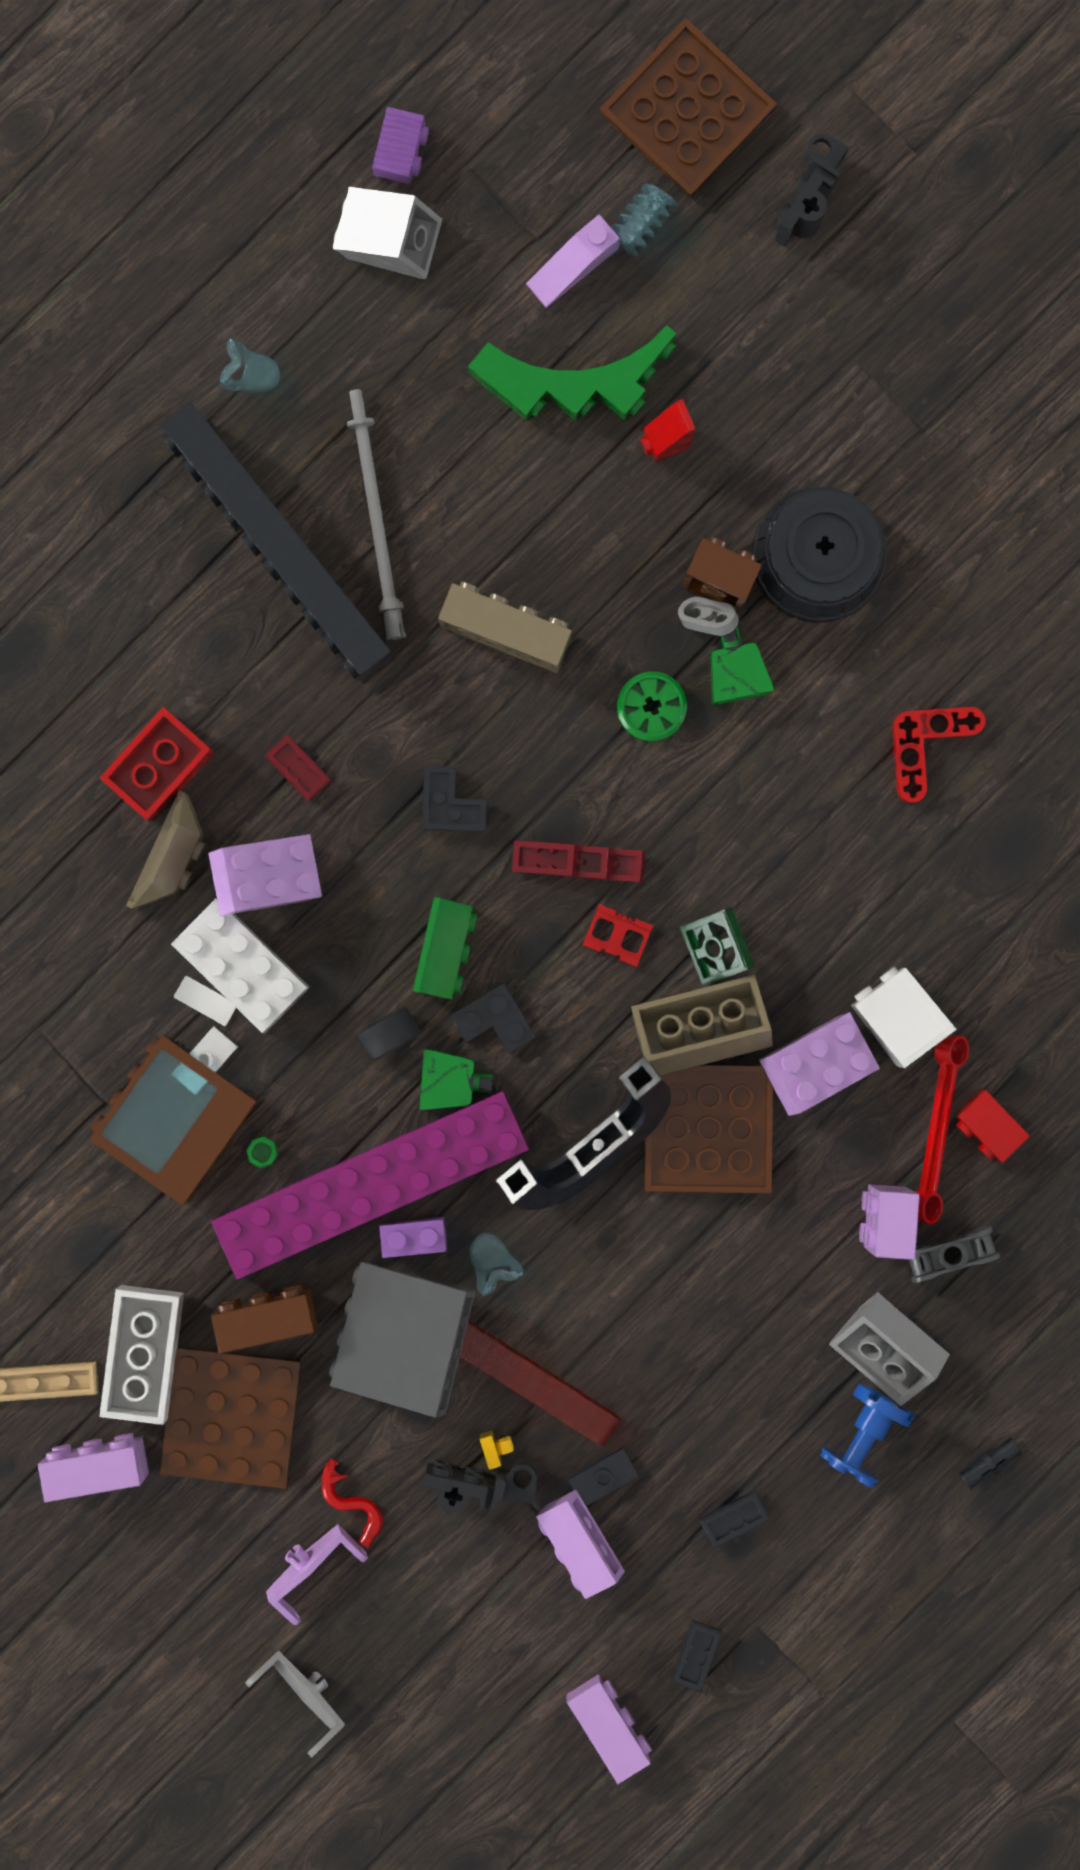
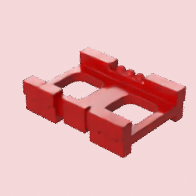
M599 904L583 946L598 952L601 949L605 950L604 952L620 956L619 960L637 967L653 925L635 919L633 922L632 918L627 919V916L622 917V914L616 915L615 910ZM599 918L614 924L613 932L608 941H602L592 935L595 923ZM627 930H633L643 935V941L637 953L627 951L621 946Z

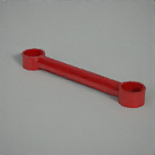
M950 1034L936 1044L934 1049L935 1059L940 1064L920 1187L919 1190L915 1191L919 1194L918 1221L927 1224L936 1223L943 1210V1201L937 1190L958 1067L964 1065L969 1055V1043L964 1036Z

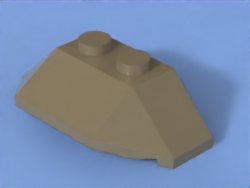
M180 790L178 791L126 904L127 907L139 909L178 894L180 888L183 890L187 888L192 877V872H189L193 860L198 861L206 845L202 843L204 835L188 794Z

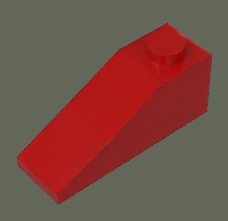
M683 399L675 402L644 427V437L640 438L646 455H652L655 462L689 449L691 446L695 427Z

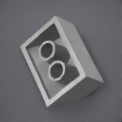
M878 1292L859 1307L829 1343L831 1347L900 1406L937 1379L950 1355Z

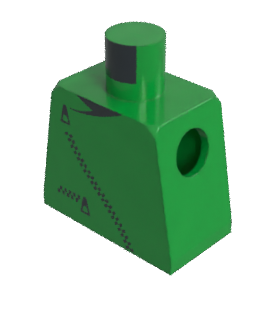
M735 628L729 634L722 635L723 649L712 651L710 654L712 705L771 694L774 691L773 685L756 643L742 645L738 628Z
M425 1048L420 1110L472 1105L473 1092H492L493 1074L474 1073L475 1060Z

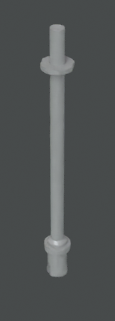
M356 389L349 391L354 420L348 421L347 427L356 431L383 594L381 605L378 606L379 613H383L386 640H398L406 638L401 613L404 605L395 596L368 427L375 423L373 418H366L362 390Z

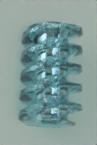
M647 183L641 187L642 194L638 193L633 197L634 204H627L625 208L627 214H619L617 218L619 224L613 223L610 226L620 238L619 245L633 256H639L634 247L635 245L644 248L647 245L642 238L643 235L651 238L654 237L650 226L654 225L661 228L662 223L658 216L661 215L669 218L670 213L665 207L667 205L673 208L677 207L676 201L669 194Z

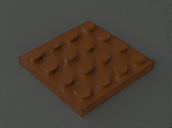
M685 18L599 108V113L680 190L691 198L776 109L777 103Z
M699 1065L660 1075L670 1088L671 1101L662 1121L645 1139L644 1191L772 1193L773 1085L763 1067Z
M177 1347L168 1420L165 1425L160 1475L286 1489L301 1360L230 1352L219 1354V1351Z

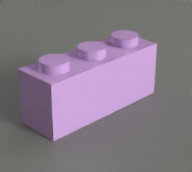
M577 1490L545 1505L536 1516L539 1528L550 1539L557 1559L566 1566L571 1575L572 1584L578 1591H581L584 1598L587 1599L617 1584L625 1571Z
M598 1674L567 1694V1704L616 1783L619 1784L650 1765L648 1753L652 1750L642 1734L637 1736L631 1727L635 1722L627 1708L620 1709L615 1701L618 1695L609 1680L603 1682Z

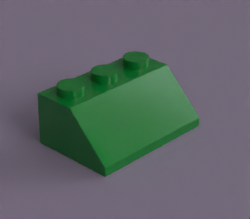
M434 897L413 988L414 992L453 999L454 993L460 995L464 976L458 975L461 963L467 964L471 945L465 944L468 932L474 933L478 914L472 913L473 906Z

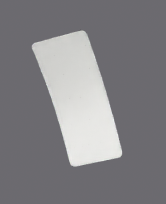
M188 976L184 977L174 995L175 999L223 1026L227 1025L236 1009L227 998Z

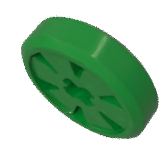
M644 672L631 678L622 688L617 702L618 717L624 729L631 736L646 742L662 741L672 736L682 725L687 711V701L681 686L672 677L660 672ZM651 698L653 702L659 701L661 707L657 708L658 714L653 715L650 711L645 712L643 710V707L647 705L645 702L647 699Z

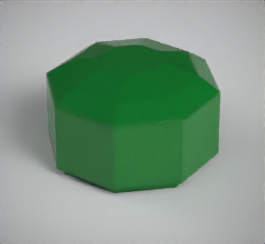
M266 1136L253 1139L246 1150L249 1162L259 1168L272 1165L279 1154L276 1142Z

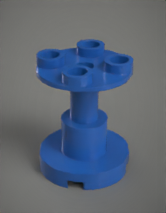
M859 1383L853 1395L864 1402L865 1406L854 1424L859 1428L857 1434L844 1456L827 1447L821 1449L822 1453L820 1456L829 1461V1465L844 1474L849 1471L856 1476L859 1482L873 1488L879 1479L863 1468L861 1464L876 1439L883 1441L893 1421L909 1427L915 1415L904 1407L902 1409L898 1408V1405L887 1396Z

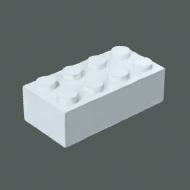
M216 898L171 944L262 1033H266L310 988L235 914L220 916Z
M121 1285L116 1289L100 1417L161 1425L168 1420L184 1293Z

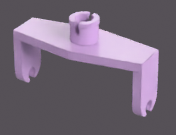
M338 1524L306 1551L299 1544L293 1546V1549L296 1551L295 1554L289 1550L285 1556V1560L291 1566L266 1591L268 1602L293 1625L301 1622L300 1616L283 1597L305 1580L340 1543L361 1562H365L368 1559L365 1550Z

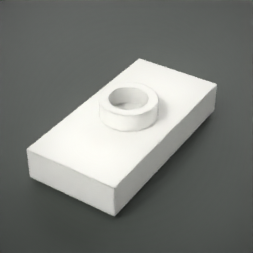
M213 1026L189 1054L217 1072L238 1046ZM183 1063L172 1073L174 1077L195 1095L208 1082Z

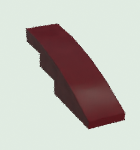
M514 840L512 872L643 883L646 851Z

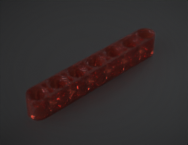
M468 1322L460 1357L603 1447L606 1445L621 1421L618 1415L473 1322Z

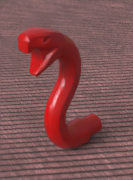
M330 1459L324 1467L322 1474V1494L324 1499L337 1510L351 1511L361 1509L368 1514V1522L363 1528L364 1532L359 1538L358 1543L369 1548L374 1538L378 1537L383 1526L381 1511L368 1498H342L337 1495L335 1483L345 1479L348 1475L339 1474L335 1470V1465H339V1462L335 1459Z

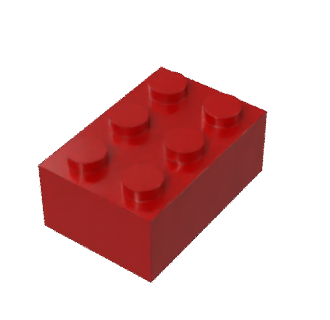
M162 707L100 776V779L145 820L152 823L176 797L178 791H181L215 752L170 711Z

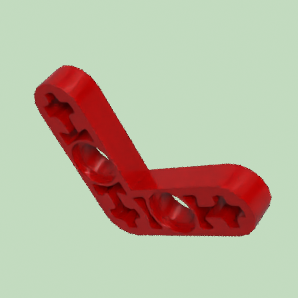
M976 707L906 711L895 718L892 732L896 788L898 796L902 801L911 804L923 799L927 793L924 740L977 735L983 730L986 721L981 710ZM968 713L972 714L973 719H978V724L973 726V730H969L968 725L956 726L958 732H953L954 720L951 714H957L955 720L967 718ZM941 715L947 720V728L944 732L937 733L932 730L930 721L933 716ZM905 718H909L910 723H915L916 728L910 731V740L917 738L918 744L907 743L900 745L899 739L906 740V731L899 728V724L903 723ZM905 749L916 751L918 754L916 765L910 767L903 764L901 754ZM919 769L920 776L914 775L913 783L915 786H920V791L915 793V798H911L909 792H904V787L909 785V775L902 777V771L912 772Z

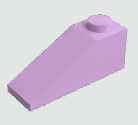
M599 214L579 230L526 285L547 309L618 250L620 238Z

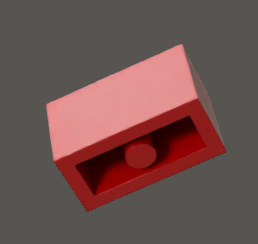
M980 1089L954 1114L959 1120L956 1124L957 1128L967 1138L973 1135L981 1143L978 1149L989 1161L995 1158L1003 1163L1030 1137L1000 1104L983 1089Z

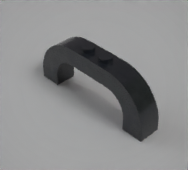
M645 1057L641 1058L619 1077L629 1090L625 1102L615 1113L566 1154L552 1163L539 1167L530 1166L520 1160L497 1179V1182L515 1206L524 1210H540L555 1206L572 1198L596 1181L654 1131L669 1108L671 1091L649 1060Z

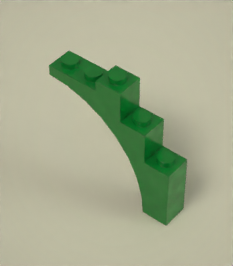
M666 325L648 344L630 356L606 366L586 370H552L532 366L508 356L488 342L469 364L468 371L472 377L526 421L532 415L537 417L548 403L545 401L546 397L575 421L581 414L586 417L597 403L594 400L595 397L625 421L630 414L635 417L646 404L643 400L646 390L639 383L642 382L645 385L655 374L656 369L654 365L659 359L662 358L665 361L675 350L676 345L673 342L676 338V332Z

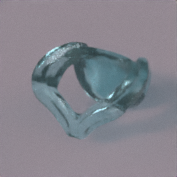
M228 339L227 353L232 361L224 367L220 376V385L228 391L244 390L265 393L272 390L280 379L277 363L266 355L249 351L238 340ZM243 357L245 362L243 375L238 381L233 380L229 376L241 366Z
M483 1233L477 1236L471 1243L469 1248L470 1259L477 1275L476 1286L482 1297L489 1295L495 1290L499 1279L515 1281L524 1275L521 1263L511 1256L504 1242L496 1235ZM500 1266H509L511 1268V1272L495 1268H498ZM490 1273L489 1280L486 1282V1277Z

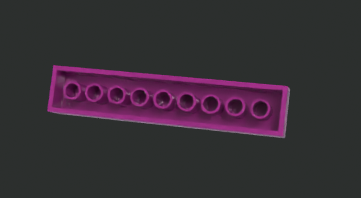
M502 1090L472 1105L216 1217L211 1223L237 1280L528 1151L529 1146L505 1092Z

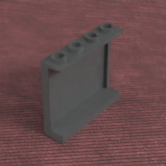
M373 1261L360 1262V1266L355 1269L352 1283L355 1285L352 1297L348 1299L345 1306V1315H347L345 1327L341 1329L337 1339V1345L339 1346L337 1359H334L330 1367V1377H332L330 1386L435 1418L446 1415L476 1290L465 1287L456 1288L375 1265Z

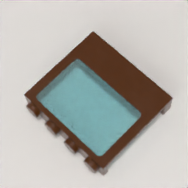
M162 1035L160 1039L155 1037L146 1048L145 1053L148 1054V1057L143 1064L136 1063L127 1076L130 1082L124 1091L118 1089L108 1103L112 1108L105 1117L100 1115L90 1128L93 1134L89 1140L183 1206L189 1201L259 1100L250 1093H244L171 1041V1037Z

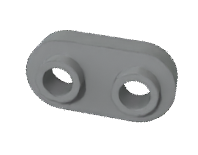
M702 597L689 598L678 609V616L684 627L717 636L729 634L737 627L739 622L737 613L731 604Z

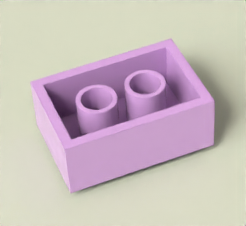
M310 834L225 847L208 853L220 916L305 902L322 897Z
M850 1012L831 1019L759 1059L789 1116L800 1114L880 1069Z
M868 1184V1192L863 1191L862 1210L866 1211V1223L860 1224L859 1240L863 1242L864 1248L875 1257L915 1260L919 1194L907 1187Z
M133 1433L118 1435L114 1437L115 1441L102 1443V1439H94L83 1442L82 1447L71 1449L70 1444L53 1447L52 1452L46 1453V1457L38 1463L44 1502L140 1486L149 1475L143 1436L134 1438Z

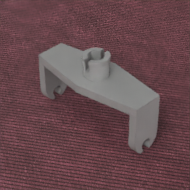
M277 1651L245 1684L250 1687L272 1666L277 1669L299 1698L331 1729L308 1752L312 1758L345 1724L320 1694L328 1687L326 1680L323 1679L319 1684H316L321 1675L315 1671L307 1679L280 1651Z

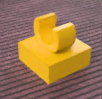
M492 1430L480 1434V1442L489 1470L500 1467L502 1463L500 1455L514 1451L511 1437L506 1436L495 1441Z

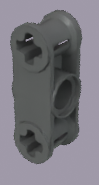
M992 1226L977 1228L962 1235L931 1244L916 1246L915 1260L909 1259L913 1273L911 1277L912 1282L926 1281L944 1273L999 1259L1001 1257L1000 1252H996L991 1237L993 1232ZM980 1240H982V1243H983V1246H984V1252H983V1248H982V1245H981ZM951 1246L958 1247L960 1250L959 1258L954 1262L945 1261V1250ZM919 1257H921L922 1264H923V1267H924L923 1269H922V1267H921V1264H920V1261H919Z

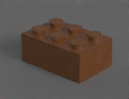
M710 537L709 540L702 538L686 573L682 588L706 599L731 604L735 611L739 613L762 565L756 562L757 557L748 552L740 550L737 554L726 549L728 544L714 537Z
M302 1284L283 1288L284 1291H281L279 1295L272 1296L271 1291L252 1295L253 1298H250L248 1302L241 1303L240 1298L221 1302L222 1305H219L218 1309L211 1315L219 1354L314 1333L319 1322L311 1287L303 1289Z

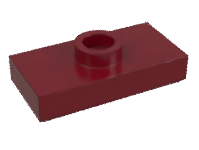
M288 734L265 755L308 802L332 781Z

